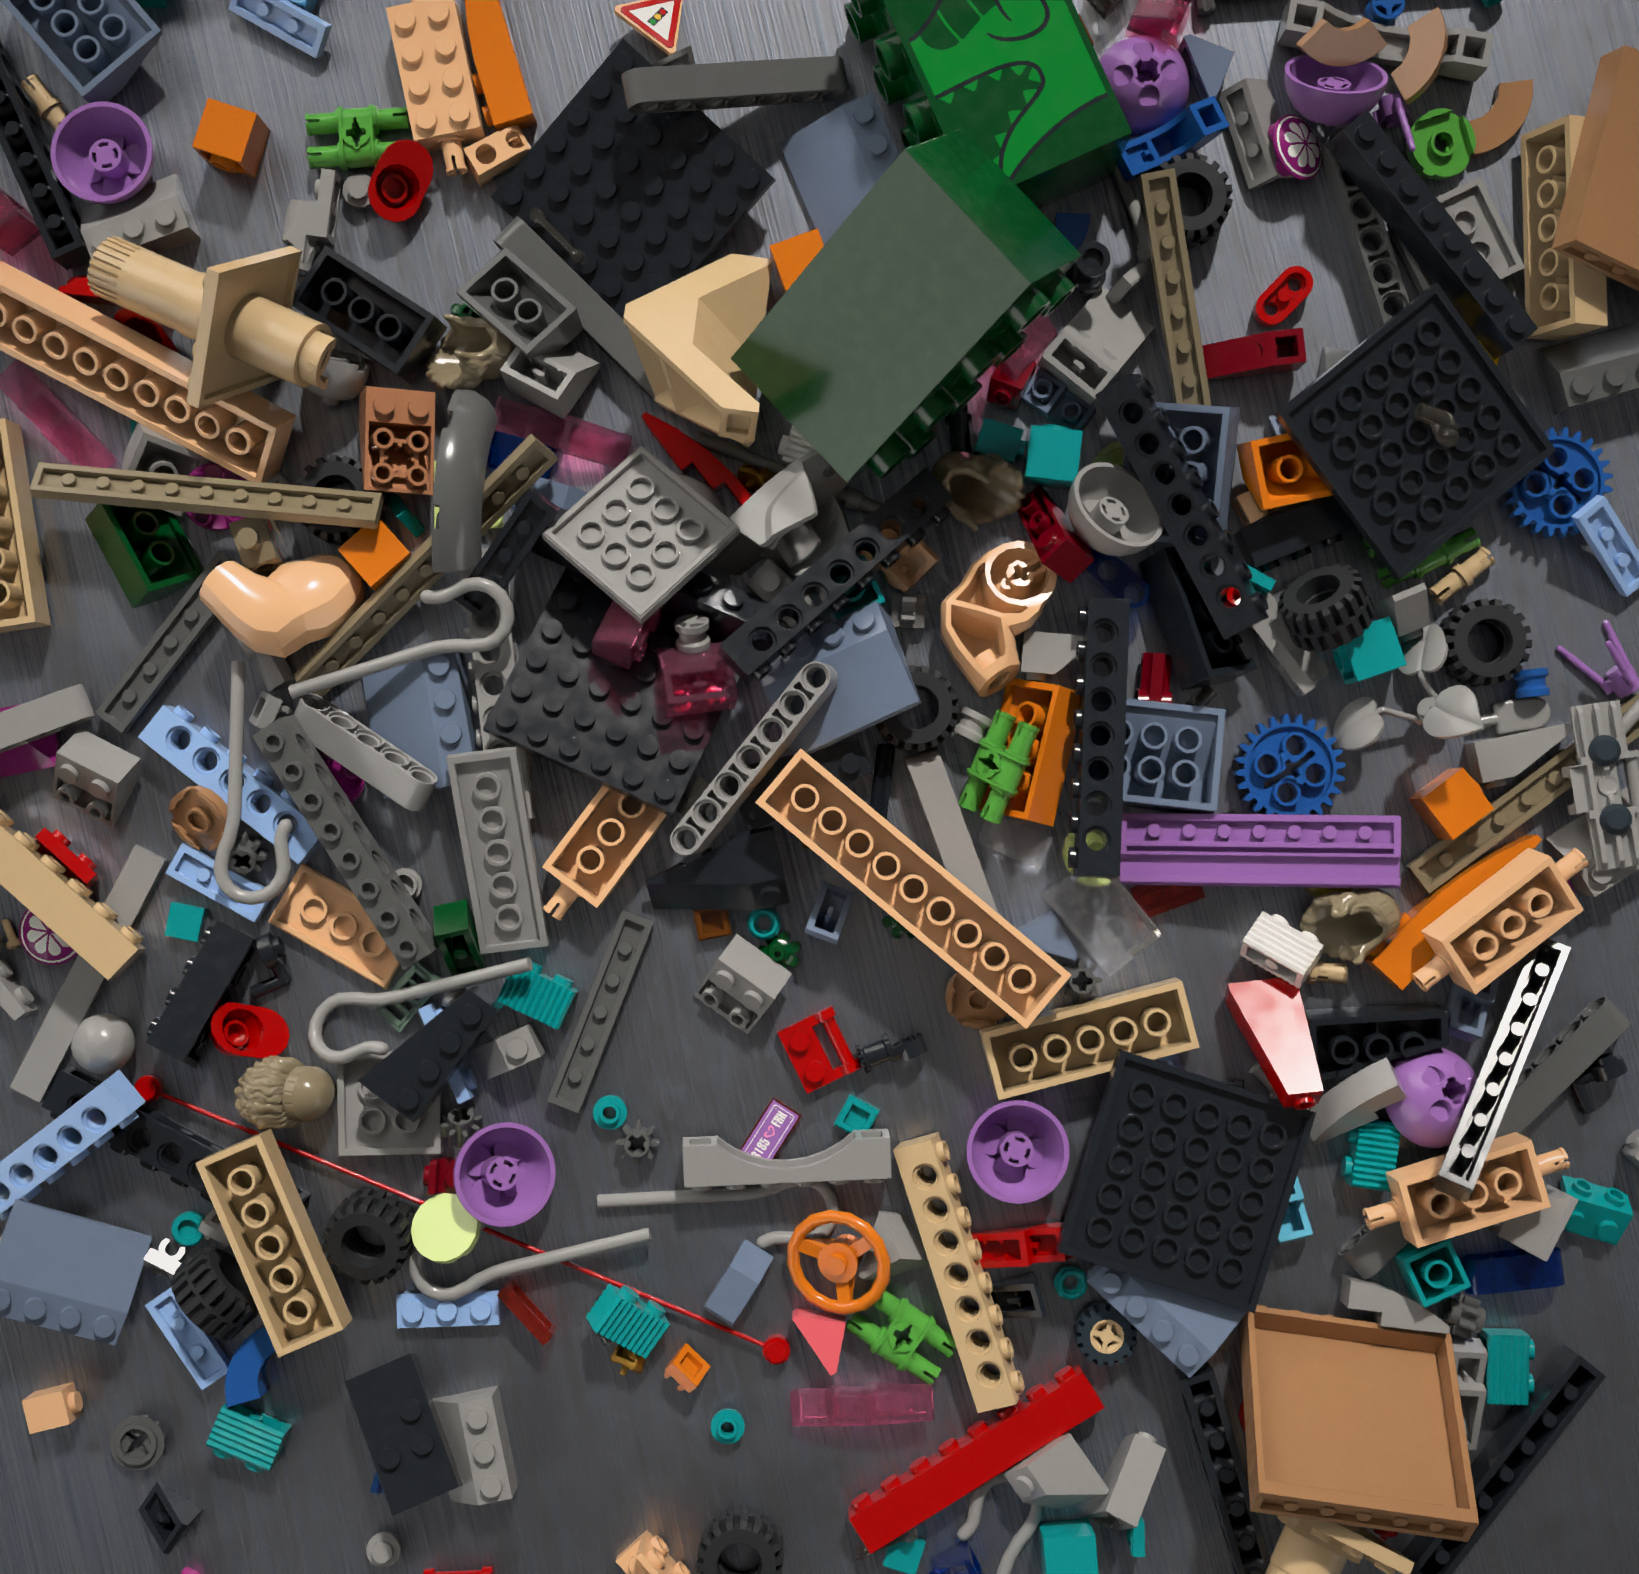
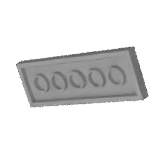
M517 746L449 754L446 760L480 954L548 946L549 936Z

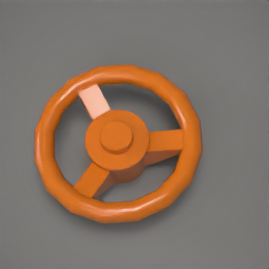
M826 1210L811 1214L795 1227L787 1244V1267L795 1287L807 1301L826 1312L848 1315L867 1310L882 1298L889 1284L890 1257L883 1239L868 1222L852 1213ZM829 1223L846 1225L862 1234L859 1237L851 1234H842L836 1237V1239L806 1237L816 1227ZM873 1248L877 1259V1277L868 1292L860 1298L853 1300L855 1274L858 1265L862 1261L864 1253ZM800 1252L818 1259V1267L822 1275L829 1281L836 1283L837 1300L830 1299L816 1291L808 1282L800 1265Z

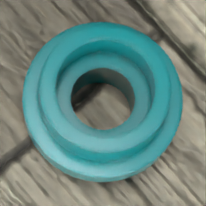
M771 907L753 910L748 916L747 927L750 934L756 939L769 940L778 934L781 927V919L779 914ZM760 917L770 919L771 925L768 929H761L758 926V919Z
M603 1096L596 1102L593 1108L594 1120L604 1129H616L627 1118V1106L618 1096ZM606 1107H613L615 1109L616 1116L609 1119L604 1115Z
M1064 1266L1055 1274L1054 1288L1058 1295L1066 1300L1079 1299L1087 1291V1276L1077 1266ZM1067 1277H1075L1077 1281L1073 1287H1066L1064 1285Z
M726 1408L718 1411L713 1416L711 1432L717 1441L723 1444H732L737 1442L744 1434L745 1421L738 1411ZM725 1422H730L733 1424L734 1429L731 1432H725L722 1430L721 1425Z

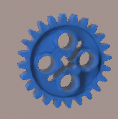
M1550 427L1545 430L1544 434L1556 449L1553 453L1558 458L1557 467L1552 466L1546 458L1536 467L1537 470L1533 469L1505 492L1508 493L1509 498L1501 504L1502 506H1513L1514 509L1508 515L1509 518L1517 515L1522 517L1518 525L1519 528L1531 524V535L1537 534L1543 529V537L1545 539L1552 537L1554 532L1557 538L1561 539L1567 536V532L1572 536L1580 533L1571 516L1596 495L1603 496L1612 492L1613 488L1604 484L1606 480L1613 477V474L1603 473V468L1610 461H1599L1598 457L1603 452L1602 448L1595 451L1590 449L1594 439L1590 438L1582 443L1580 442L1581 431H1577L1569 437L1567 427L1560 429L1557 435L1554 428ZM1575 473L1583 476L1585 481L1583 488L1576 485L1574 481ZM1554 477L1558 479V482L1556 483L1558 489H1555L1553 487V485L1555 484V480L1553 479ZM1528 478L1536 482V494L1531 493L1527 489L1526 481ZM1574 496L1579 498V503L1576 502ZM1555 499L1561 501L1564 506L1562 515L1556 513L1553 508Z
M1283 714L1280 717V724H1278L1274 717L1267 718L1268 728L1262 723L1255 724L1258 734L1245 733L1244 735L1250 743L1248 745L1238 744L1237 748L1244 755L1243 757L1233 758L1234 762L1241 764V769L1232 772V775L1242 777L1243 780L1235 786V789H1246L1247 791L1241 799L1242 802L1253 800L1254 803L1251 811L1256 812L1263 808V814L1310 815V811H1312L1315 815H1322L1323 812L1320 804L1332 806L1333 802L1328 795L1340 794L1341 791L1334 784L1335 782L1345 781V777L1336 773L1337 769L1345 767L1346 763L1336 762L1335 757L1343 753V750H1332L1331 745L1334 744L1337 738L1325 739L1323 737L1327 731L1326 726L1314 730L1315 719H1309L1303 725L1302 715H1295L1291 723L1288 714ZM1291 736L1297 738L1300 743V750L1296 755L1290 754L1286 748L1287 739ZM1309 751H1313V757L1291 770L1293 776H1281L1268 788L1264 787L1265 781L1286 769L1285 763H1295ZM1263 755L1269 757L1272 761V769L1268 774H1263L1258 768V761ZM1311 764L1315 765L1319 770V778L1315 783L1309 782L1305 776V771ZM1283 783L1287 784L1291 789V797L1287 802H1282L1277 795V790Z

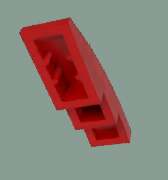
M647 412L641 415L643 423L683 475H686L695 468L714 492L718 493L726 487L740 506L752 496L735 475L703 446L679 429Z
M1064 1222L1008 1227L971 1233L973 1239H977L981 1246L982 1259H980L982 1268L1026 1267L1032 1263L1065 1262L1069 1258L1076 1257L1055 1250Z

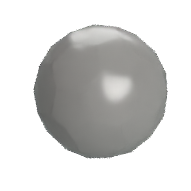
M101 1013L86 1018L76 1027L71 1041L73 1057L85 1070L95 1074H109L121 1069L131 1060L136 1040L132 1028L124 1019L114 1014Z

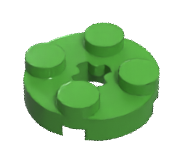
M1447 108L1431 110L1418 118L1410 127L1416 150L1410 152L1406 142V153L1411 165L1422 179L1445 180L1455 176L1467 167V163L1475 151L1476 138L1471 124L1463 116L1459 118L1456 114L1450 113L1453 110ZM1436 136L1439 137L1440 141L1446 140L1447 142L1443 153L1435 148Z

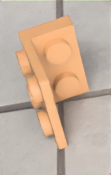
M648 1530L621 1552L615 1561L626 1574H691L685 1564L681 1561L676 1563L668 1554L669 1548L663 1539L658 1535L653 1537Z

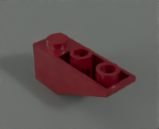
M1303 328L1268 331L1202 345L1208 381L1298 371L1307 362Z
M1039 484L1021 500L1022 506L1017 512L1042 564L1071 583L1095 559L1088 546L1075 533L1071 522L1043 486Z

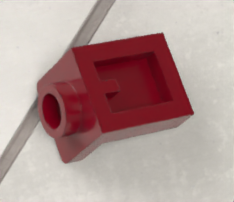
M1013 354L1001 366L996 367L990 377L987 401L1017 412L1021 404L1022 394L1035 373L1037 362Z
M436 1156L430 1161V1165H425L423 1185L428 1186V1195L435 1196L437 1193L456 1194L453 1182L456 1157Z

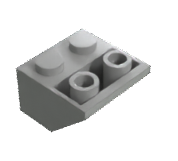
M567 346L559 352L529 358L515 347L501 367L500 372L509 391L565 420L601 365L599 362Z
M79 728L56 752L52 797L66 806H71L89 815L96 821H101L113 827L138 781L141 758Z
M736 934L693 995L707 1007L712 1008L730 1021L732 1025L748 1034L775 1000L792 973Z

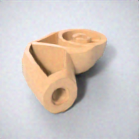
M1018 540L1004 543L985 553L969 567L960 585L941 603V640L952 661L980 697H987L999 691L1018 674L1020 662L1015 636L1033 626L1042 614L1044 605L1055 591L1057 574L1042 564L1032 542Z
M316 554L304 559L291 560L279 565L268 578L252 572L235 561H226L217 566L206 577L199 595L200 600L224 626L253 651L259 654L285 658L308 643L333 635L360 608L364 599V582L360 574L345 558L333 554Z

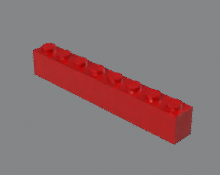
M1077 1364L1073 1368L1071 1365L1063 1367L1055 1373V1379L1044 1386L1040 1383L1031 1387L1025 1393L1026 1397L1018 1401L1016 1405L999 1408L996 1411V1416L986 1422L984 1420L975 1422L967 1429L968 1433L957 1440L950 1438L938 1447V1452L929 1458L922 1456L909 1465V1470L900 1476L893 1474L881 1482L880 1488L871 1494L864 1492L854 1498L851 1502L852 1506L848 1507L849 1520L869 1553H874L1104 1409L1105 1407L1081 1366Z

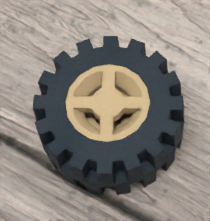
M1102 1300L1100 1303L1093 1301L1088 1308L1084 1306L1081 1309L1082 1313L1080 1315L1077 1314L1075 1319L1076 1325L1073 1328L1074 1338L1082 1355L1091 1363L1095 1362L1097 1366L1103 1367V1364H1106L1108 1367H1114L1116 1362L1120 1364L1125 1362L1124 1358L1126 1356L1130 1357L1133 1354L1132 1348L1137 1345L1136 1335L1138 1334L1136 1327L1107 1300Z

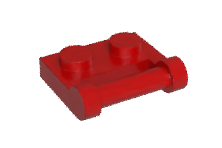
M832 1005L777 1031L807 1094L862 1067L858 1057H853L834 1018L837 1014ZM819 1023L823 1024L842 1063L835 1068L832 1067L813 1026Z

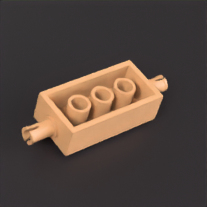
M411 0L410 3L387 7L386 11L413 140L420 143L428 152L442 150L446 175L457 176L455 162L460 175L466 174L468 167L466 166L462 145L476 143L487 136L478 93L472 78L473 69L459 6L456 0Z
M602 786L542 866V868L560 880L559 882L561 883L543 909L550 914L560 903L552 916L561 921L577 897H583L596 908L601 907L669 815Z
M1531 848L1524 850L1421 931L1433 949L1435 958L1412 974L1416 984L1423 991L1427 992L1433 985L1449 974L1456 985L1475 995L1584 910L1567 881L1589 865L1588 860H1584L1586 858L1585 855L1578 849L1573 848L1567 855L1555 863L1549 855Z
M1517 1132L1494 1138L1467 1203L1432 1188L1446 1155L1443 1154L1385 1172L1392 1195L1391 1201L1363 1208L1362 1212L1363 1216L1368 1217L1364 1220L1369 1230L1399 1221L1404 1238L1415 1247L1420 1248L1551 1207L1542 1176L1570 1169V1162H1564V1160L1569 1158L1562 1147L1536 1156L1531 1139Z

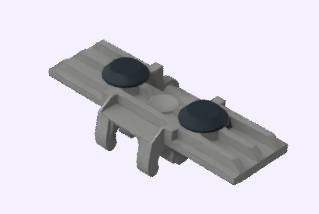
M1620 700L1569 707L1578 765L1561 768L1563 778L1571 779L1574 802L1571 805H1567L1569 815L1582 813L1587 815L1595 871L1639 865V766L1637 760L1639 750L1628 751ZM1623 759L1630 807L1622 805L1615 763L1617 760Z

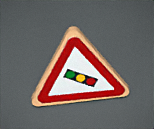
M640 0L615 6L614 13L616 16L667 55L676 52L683 0Z

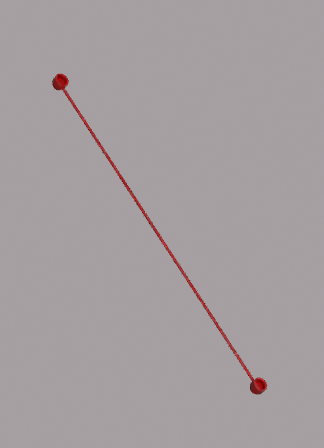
M156 1074L145 1075L139 1078L134 1085V1088L146 1101L145 1103H151L162 1097L253 1136L260 1134V1132L164 1093L165 1083ZM276 1139L278 1146L378 1188L386 1189L390 1193H395L419 1205L426 1202ZM486 1226L482 1230L537 1254L546 1252ZM570 1261L561 1262V1264L621 1288L625 1285ZM630 1287L640 1297L648 1300L651 1299L664 1307L763 1347V1355L771 1364L779 1365L789 1358L790 1343L781 1334H773L765 1342H762Z

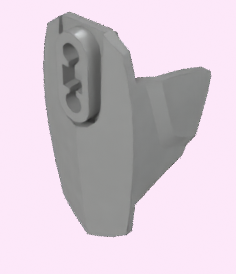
M816 449L805 454L766 482L730 517L740 527L741 533L709 562L710 566L728 574L741 575L761 559L768 560L770 558L779 568L793 578H798L851 532L844 512L836 498L849 482H846Z

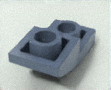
M1040 368L1022 394V400L1053 424L1065 426L1068 429L1083 431L1096 414L1094 406L1089 405L1068 391L1067 385Z

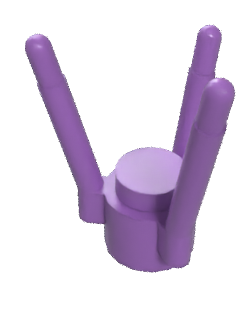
M1400 92L1381 97L1378 102L1379 110L1372 112L1373 118L1381 128L1382 123H1386L1387 128L1401 126L1410 152H1414L1416 146L1410 129L1414 123L1409 106H1407Z
M1608 620L1603 621V626L1610 640L1606 641L1605 645L1616 665L1606 672L1607 680H1604L1562 646L1556 647L1557 652L1596 682L1606 695L1615 692L1618 698H1623L1639 688L1637 672L1630 664Z

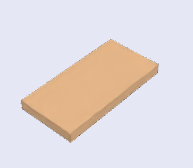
M301 864L268 923L380 987L388 989L401 966L352 890L308 864Z

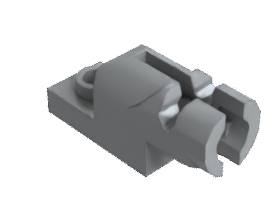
M321 169V177L316 179L314 185V197L317 202L291 200L287 207L281 240L285 245L302 251L298 276L305 277L314 264L320 250V246L317 245L331 247L335 245L343 180L335 170Z

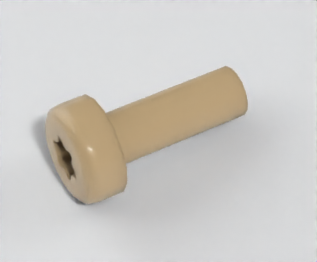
M10 919L2 920L1 923L9 941L6 943L7 949L14 950L21 947L20 938L16 937Z

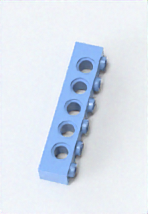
M163 705L138 738L196 784L215 792L227 805L229 750L218 742L221 737L207 726L201 729L192 721L194 715L180 705L176 707ZM184 731H187L191 741L187 748L182 749L179 745V736ZM213 752L217 756V765L214 769L209 770L205 765V758L209 753ZM243 754L242 776L244 778V786L242 788L241 819L274 845V836L280 821L286 819L289 815H293L297 819L298 827L288 837L289 855L297 864H307L321 847V842L288 791L284 789L281 792L272 785L274 779L262 769L257 768L253 770L245 763L248 758ZM263 794L268 795L271 800V806L265 813L258 807V800Z
M120 1070L116 1071L0 1161L1 1221L9 1216L15 1199H22L28 1202L43 1190L39 1185L45 1180L49 1185L67 1172L63 1167L65 1164L70 1162L74 1167L90 1154L87 1147L94 1143L99 1148L115 1134L111 1129L117 1124L123 1129L139 1117L135 1110L146 1101Z

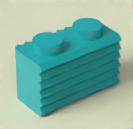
M533 961L532 971L507 977L496 1001L554 1029L559 1030L562 1027L579 990L572 987L574 981L560 974H555L554 978L541 973L543 967Z
M1378 1118L1345 1132V1141L1350 1144L1348 1156H1343L1341 1160L1340 1172L1341 1176L1345 1177L1344 1182L1348 1185L1391 1192L1385 1172L1396 1169L1399 1137L1401 1135L1391 1119Z
M608 1284L607 1288L603 1290L602 1295L599 1296L598 1301L595 1302L590 1312L587 1313L586 1318L597 1334L599 1333L612 1342H616L618 1345L647 1359L671 1326L664 1315L666 1310L651 1299L647 1303L639 1300L640 1296L626 1285L619 1289L612 1284Z
M1482 1328L1479 1332V1338H1481L1488 1352L1483 1380L1487 1391L1485 1402L1491 1405H1528L1529 1394L1532 1395L1534 1393V1378L1529 1373V1360H1533L1535 1357L1533 1340L1522 1329Z
M225 1403L219 1411L206 1446L213 1448V1453L220 1458L232 1459L234 1457L244 1461L245 1467L251 1471L261 1473L265 1470L269 1472L277 1463L292 1425L241 1403L227 1407V1403Z

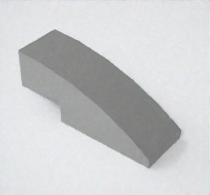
M1387 1057L1346 1078L1321 1097L1319 1104L1309 1109L1316 1112L1310 1132L1314 1145L1378 1119L1376 1111L1407 1098L1396 1071Z
M1342 1273L1340 1301L1347 1308L1372 1311V1319L1380 1326L1449 1334L1450 1327L1407 1294L1371 1279L1363 1280L1359 1276Z
M1451 1336L1468 1450H1477L1487 1393L1483 1380L1488 1352L1481 1338L1469 1337L1467 1339Z

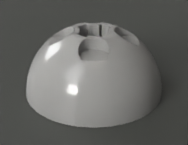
M1097 462L1083 467L1074 478L1068 494V516L1077 536L1093 550L1111 556H1127L1146 549L1162 534L1164 525L1138 476L1129 470L1115 464Z

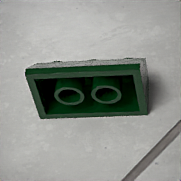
M97 504L85 518L88 527L133 609L162 600L192 584L204 570L173 513L160 509Z

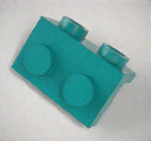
M1563 1175L1559 1181L1561 1190L1578 1199L1564 1231L1617 1245L1634 1216L1628 1195L1613 1187L1607 1188L1590 1183L1582 1178H1572Z

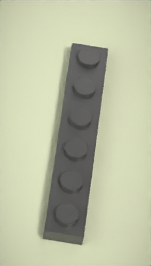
M217 551L95 711L98 716L119 732L126 734L216 617L200 600L199 592L206 577L217 566L226 561H234L222 551Z
M626 910L621 911L548 1096V1102L578 1114L581 1111L655 923L654 921Z

